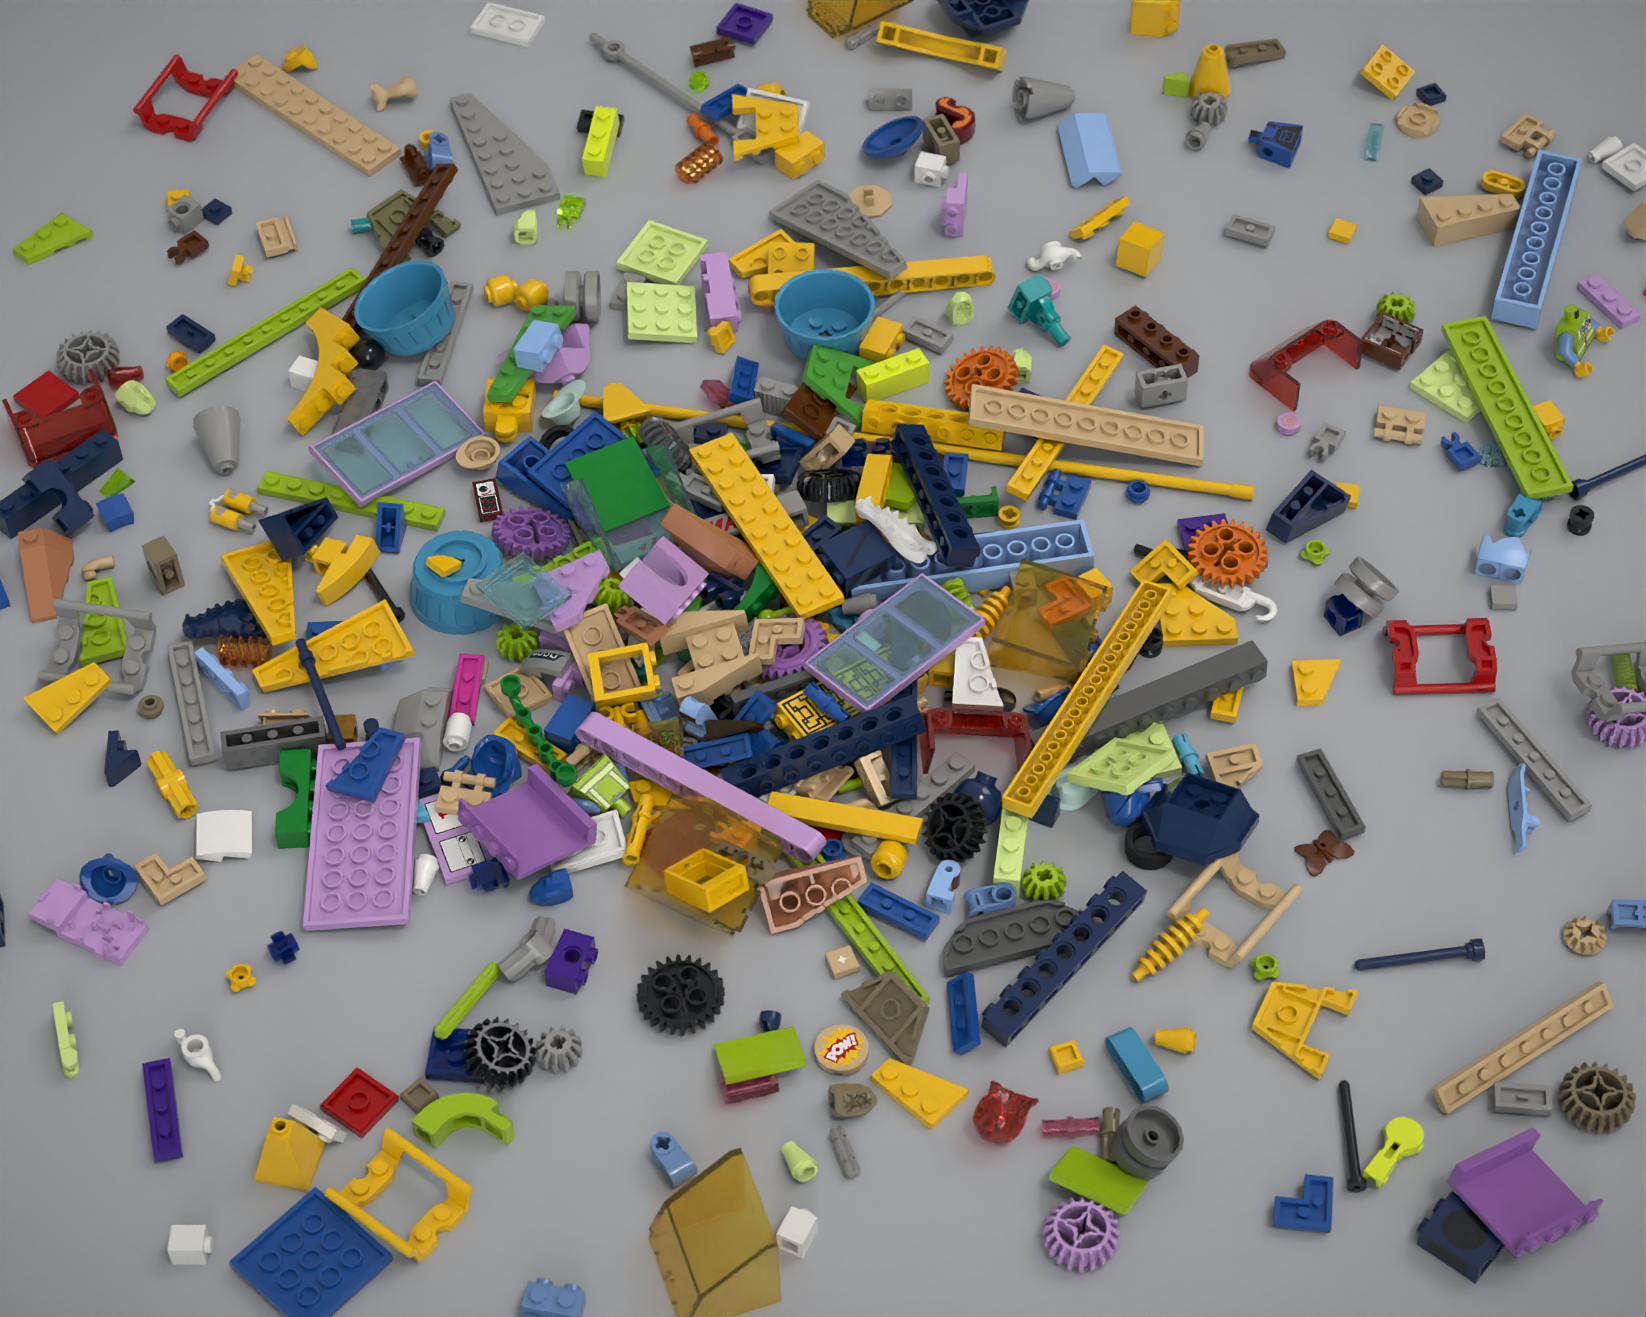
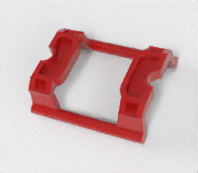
M175 54L133 108V112L139 116L143 127L150 132L161 135L174 133L176 139L190 142L195 140L201 132L203 121L222 97L227 96L235 86L234 80L239 73L236 69H231L224 80L217 78L204 80L202 74L187 71L181 56ZM170 74L175 79V82L188 93L209 98L193 121L165 113L155 114L151 99Z
M1467 618L1464 624L1409 625L1407 620L1386 621V625L1383 626V636H1389V642L1397 647L1392 651L1395 671L1393 681L1394 695L1496 691L1497 658L1494 646L1487 643V641L1491 640L1492 636L1488 618ZM1465 634L1468 658L1475 664L1476 668L1470 683L1417 684L1416 664L1418 662L1419 649L1416 635Z

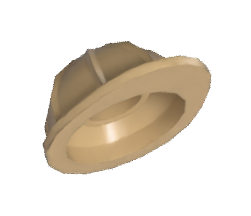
M473 437L468 439L458 449L456 461L460 466L467 469H476L478 471L490 469L499 458L500 446L497 441L490 437Z

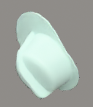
M581 379L574 380L565 385L543 409L542 416L546 419L551 418L556 425L570 426L581 415L579 399L586 389L585 381Z
M1075 766L1063 769L1048 793L1061 799L1060 809L1063 811L1079 809L1100 791L1097 788L1082 787L1078 784L1069 783L1066 773Z

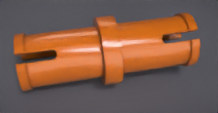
M697 113L690 114L686 122L692 127L695 135L702 139L709 148L717 146L719 137L711 130V126L704 122Z

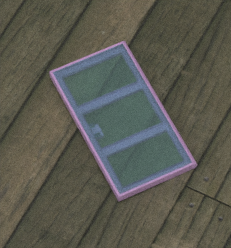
M433 381L309 446L308 449L313 457L361 508L455 457L458 449L468 439L486 436V433L437 381Z
M921 573L811 656L802 665L807 672L863 714L884 705L985 626V618Z

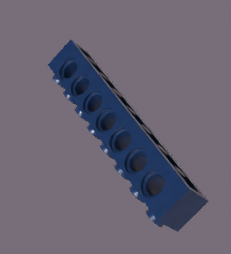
M897 424L891 443L945 566L973 567L976 558L980 555V544L976 541L973 529L967 521L965 511L962 510L959 498L955 494L952 483L945 472V467L942 465L938 452L933 446L931 436L928 435L924 425Z
M912 694L723 768L720 771L724 781L758 798L927 731V728Z
M1124 871L1117 877L1111 876L1103 886L1105 890L1100 895L1095 893L1089 899L1083 913L1078 911L1070 920V926L1065 931L1061 929L1052 939L1053 944L1048 949L1044 947L1040 950L1034 959L1036 962L1031 967L1025 966L1017 976L1019 980L1013 986L1008 984L999 995L1001 999L996 1004L990 1003L982 1013L983 1021L981 1027L1004 1047H1007L1144 902L1147 890ZM1108 900H1117L1120 905H1113ZM1091 918H1100L1103 923H1096ZM1074 936H1083L1086 941H1078ZM1057 954H1066L1069 959H1060ZM1048 972L1052 977L1044 978L1039 973ZM1030 990L1034 993V996H1025L1022 991ZM1007 1008H1011L1015 1010L1017 1014L1009 1015L1004 1010Z

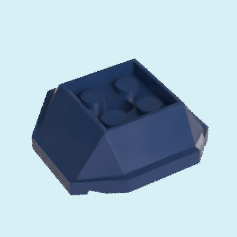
M937 0L951 20L961 26L971 39L1021 24L1029 0Z
M1186 772L1169 784L1163 783L1162 791H1156L1143 809L1141 820L1151 837L1155 850L1205 866L1215 862L1217 858L1227 857L1240 852L1258 825L1260 814L1252 809L1241 789Z

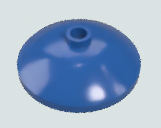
M905 116L890 121L872 132L864 141L862 149L865 155L872 158L901 156L920 137L924 124L918 116Z

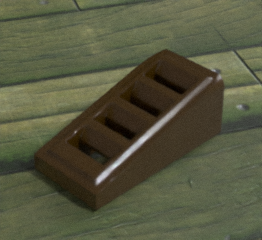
M705 720L707 739L709 740L746 732L754 734L764 730L763 724L749 720Z

